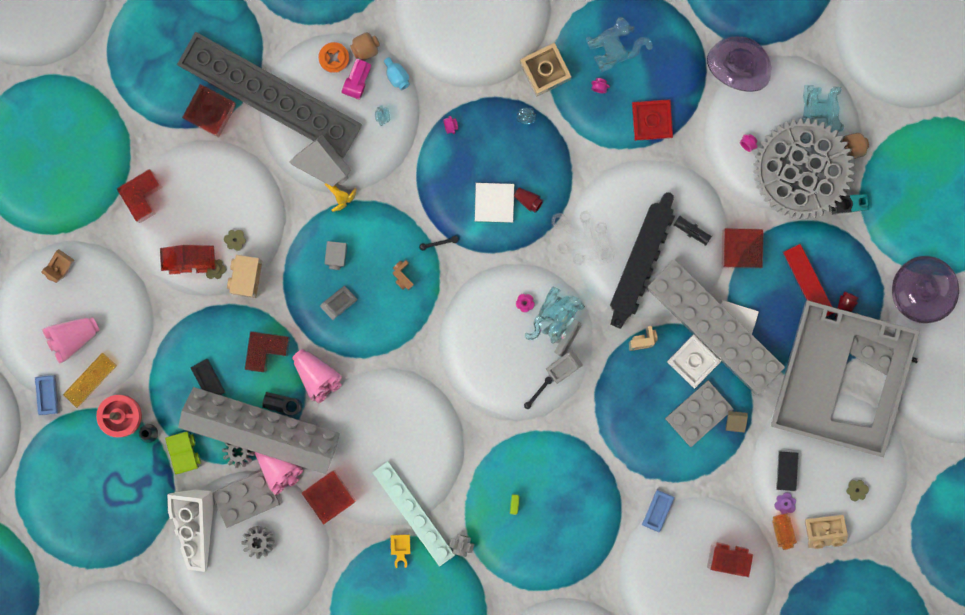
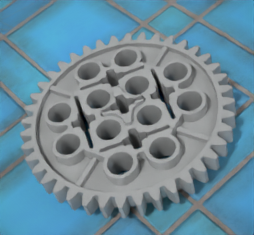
M799 118L797 124L792 119L791 125L788 122H784L785 128L778 125V132L771 130L773 136H765L768 142L761 141L764 148L757 149L761 155L755 156L759 162L753 164L758 167L753 173L759 174V177H756L754 180L761 182L756 186L757 188H763L760 195H767L764 201L771 200L770 207L777 205V212L783 209L782 215L790 212L791 218L796 213L797 219H801L802 214H804L805 219H809L811 213L812 217L816 218L817 212L821 216L824 215V209L827 212H831L830 205L836 208L835 201L843 202L840 196H847L844 190L851 189L847 183L854 181L849 178V175L855 174V172L850 170L855 164L849 162L854 159V156H848L852 149H845L849 143L841 142L844 136L837 137L838 130L831 132L833 126L829 125L825 128L826 123L822 122L819 125L816 119L811 124L810 118H807L806 123H804L802 118ZM805 133L811 135V141L807 144L802 141ZM824 140L829 143V148L826 151L820 149V143ZM781 143L786 146V151L783 154H779L777 151V147ZM798 144L806 148H812L813 146H815L814 150L822 155H825L826 157H823L818 154H811V156H809L810 152L802 147H799ZM797 151H802L804 154L801 161L795 160L794 156ZM789 156L788 160L791 161V163L786 164L784 167V162L782 161V159L787 158ZM815 158L821 160V166L818 169L812 166V161ZM772 161L778 163V169L774 172L769 167ZM795 164L799 166L806 164V168L813 171V173L808 171L802 173L800 167L795 166ZM836 165L839 168V173L833 177L830 174V168ZM791 168L796 171V176L793 179L787 177V171ZM824 171L826 179H822L819 182L817 174ZM807 176H811L814 180L810 187H807L804 183ZM782 180L787 181L789 183H797L798 181V185L801 186V188L810 191V193L802 189H796L794 191V187L792 185L783 182ZM826 183L831 186L829 194L822 192V186ZM782 186L788 188V194L785 197L779 194ZM801 193L806 197V201L803 204L797 202V196Z

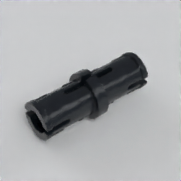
M681 216L678 217L673 225L688 234L689 238L693 237L704 244V246L707 245L712 237L698 228L696 223L692 224Z

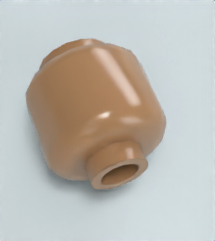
M366 32L355 37L350 47L356 59L360 58L365 61L378 54L377 47L380 46V43L376 36L372 37L370 33Z
M861 133L845 135L841 141L849 143L845 149H852L848 156H854V159L865 156L869 148L868 139Z

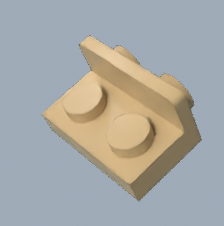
M648 326L646 328L647 338H645V335L634 336L628 343L629 350L652 348L657 341L656 330H652V326Z
M844 515L805 519L808 548L821 549L830 545L839 547L847 543L848 534Z

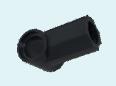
M266 392L262 408L288 415H297L302 410V402L297 398ZM291 401H294L297 405V409L294 412H291L288 408V404Z

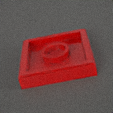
M670 100L632 102L635 141L673 138Z

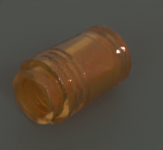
M788 513L773 516L772 525L778 547H782L783 550L794 548L793 544L797 543L791 517H788Z

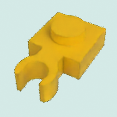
M410 534L390 535L391 555H397L395 567L398 568L397 563L402 560L406 568L407 560L405 554H411Z

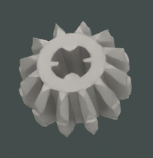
M225 443L229 449H222V452H228V455L223 456V459L230 458L229 466L234 461L235 468H239V463H241L242 467H246L245 460L249 463L252 462L248 455L254 456L255 452H249V450L242 448L243 451L241 452H243V455L235 456V448L239 449L241 447Z
M256 526L255 532L252 528H249L250 535L243 534V537L248 539V541L241 542L242 545H248L243 551L247 552L250 549L249 557L256 553L257 559H260L261 553L264 557L268 556L266 550H273L268 544L275 543L274 540H268V538L273 534L265 535L266 527L262 529V532H260V526ZM255 537H258L257 539H262L263 542H261L260 544L261 547H259V545H254V542L256 541Z

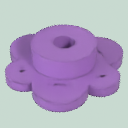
M785 492L782 496H777V502L774 504L776 510L780 511L783 515L787 514V512L793 513L795 511L794 504H796V499L792 498L790 493Z

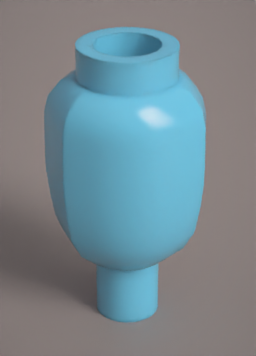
M390 57L386 58L384 63L387 66L386 75L389 81L400 90L406 89L410 85L408 73L400 64L393 63Z

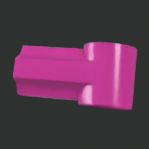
M356 59L349 78L347 77L344 83L342 94L360 100L372 65L363 60Z

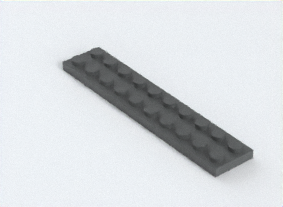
M197 32L194 33L177 63V66L312 141L323 135L342 158L345 157L362 127L361 123Z

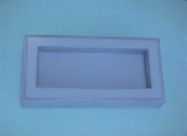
M55 375L35 377L38 415L58 414Z
M656 490L642 525L660 533L675 497Z

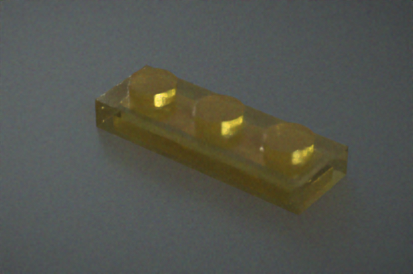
M101 353L68 388L63 396L78 408L117 365L104 353Z

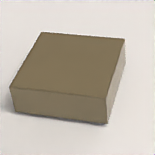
M728 411L726 431L745 433L748 413Z

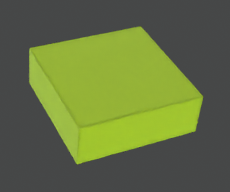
M512 494L510 514H518L520 496L517 494Z

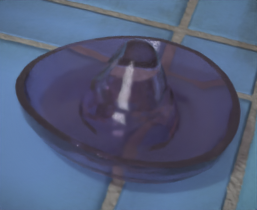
M743 36L727 37L716 43L708 53L707 64L709 70L719 81L731 88L754 92L765 88L770 81L772 70L770 58L763 47L750 38Z
M920 256L909 260L897 271L892 284V297L897 309L908 319L918 323H933L947 317L955 308L959 298V283L954 271L944 261L931 256Z

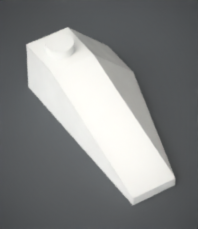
M195 489L169 493L167 495L168 514L170 519H173L176 528L174 529L175 534L179 536L182 545L180 549L187 569L205 572L207 571L213 517V492Z

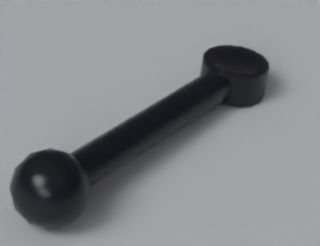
M452 236L451 239L429 244L422 243L419 248L424 251L426 248L452 242L455 244L458 242V237Z
M551 377L545 378L544 384L539 388V390L534 394V396L529 400V402H526L524 404L525 409H530L531 404L544 390V388L552 383Z

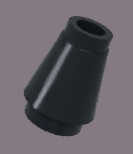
M145 424L139 430L140 439L146 443L155 441L158 436V430L152 424ZM146 430L149 432L148 437L143 434Z

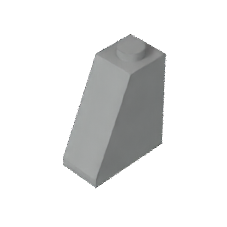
M323 135L289 161L291 165L332 187L337 183L339 185L344 183L351 171Z

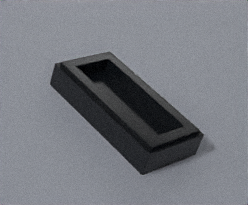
M208 359L190 367L202 390L218 395L226 393Z
M778 452L776 490L796 491L799 453Z

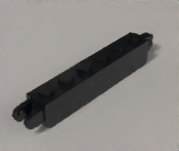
M671 192L664 193L659 204L654 203L649 207L610 303L611 310H613L610 325L621 329L627 318L631 317V314H636L639 304L636 303L639 296L643 297L646 289L644 282L646 278L650 279L654 270L651 268L653 260L657 262L661 252L658 250L660 243H665L668 235L665 232L668 225L671 226L674 221L675 215L672 214L674 210L671 209L674 195Z

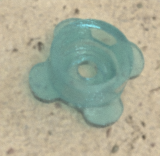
M382 105L377 107L375 111V119L379 122L380 126L390 121L389 110L387 107L383 108Z
M523 108L519 110L517 114L518 122L530 124L536 121L534 118L536 114L533 109Z

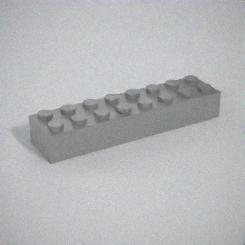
M675 259L646 287L755 395H759L785 368Z
M193 387L182 409L178 427L326 474L340 435V433L195 387Z

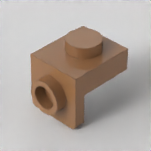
M58 249L41 273L48 280L57 283L65 277L74 259Z
M407 260L404 262L399 261L393 267L395 271L392 274L398 279L396 283L402 290L405 288L410 290L414 286L401 272L409 265Z

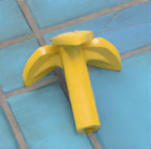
M326 183L324 184L335 195L336 201L339 204L331 210L332 212L344 209L347 206L346 203H350L355 197L356 188L348 194L341 191L336 185L332 187Z

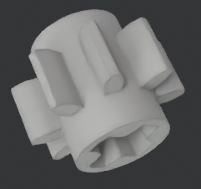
M457 534L456 539L451 538L449 547L453 548L452 553L466 557L467 552L472 553L474 544L470 543L471 538Z

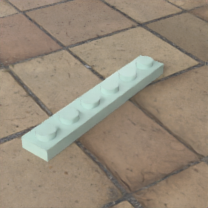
M389 461L372 472L439 567L455 556Z

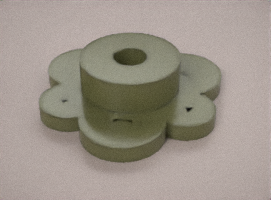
M230 230L228 232L229 235L224 236V242L227 244L228 249L234 248V250L240 251L243 247L242 244L246 242V239L243 237L244 233L241 230Z
M210 258L207 261L208 265L204 266V270L207 271L206 276L209 279L214 277L220 279L221 274L226 272V267L222 265L223 262L220 259Z
M851 480L848 484L849 488L846 490L852 501L864 500L865 494L869 492L868 486L864 485L862 480Z

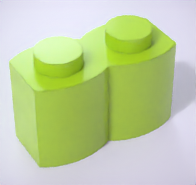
M187 431L165 438L175 475L199 468L198 464H201L199 453H195L193 448L196 445L193 434Z

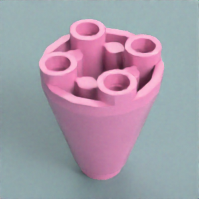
M92 317L90 319L83 318L51 325L42 329L48 340L47 344L51 351L57 352L55 357L60 364L69 359L93 338L96 332L99 331V327Z
M301 349L292 357L296 370L312 401L321 403L326 399L327 394L331 391H337L342 386L340 383L342 376L310 352Z
M255 452L268 487L275 495L281 493L286 486L289 485L291 487L299 481L298 476L304 471L301 466Z

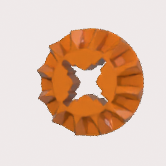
M328 43L319 52L320 65L330 73L340 72L346 68L349 62L348 51L340 43ZM327 53H330L332 55L338 53L337 58L339 59L340 63L336 61L330 63L331 58Z

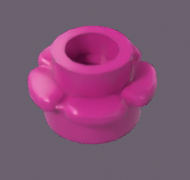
M596 78L595 81L591 82V90L597 93H606L607 88L610 87L605 79Z
M449 116V118L444 119L446 133L455 134V130H458L456 118L452 119Z
M751 134L743 135L740 145L748 152L757 149V139Z
M521 294L516 301V307L521 312H528L535 305L530 294Z

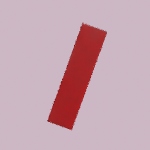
M801 244L783 252L805 299L832 307ZM827 311L826 316L832 314L833 312Z

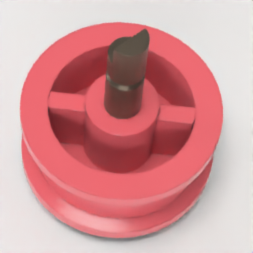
M110 396L103 400L98 407L97 423L100 429L109 436H129L140 426L142 420L141 408L129 396Z

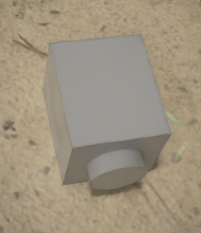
M327 241L325 265H328L329 269L340 270V267H345L347 244Z

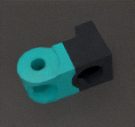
M868 195L840 196L843 202L835 201L837 207L831 206L832 215L869 210Z

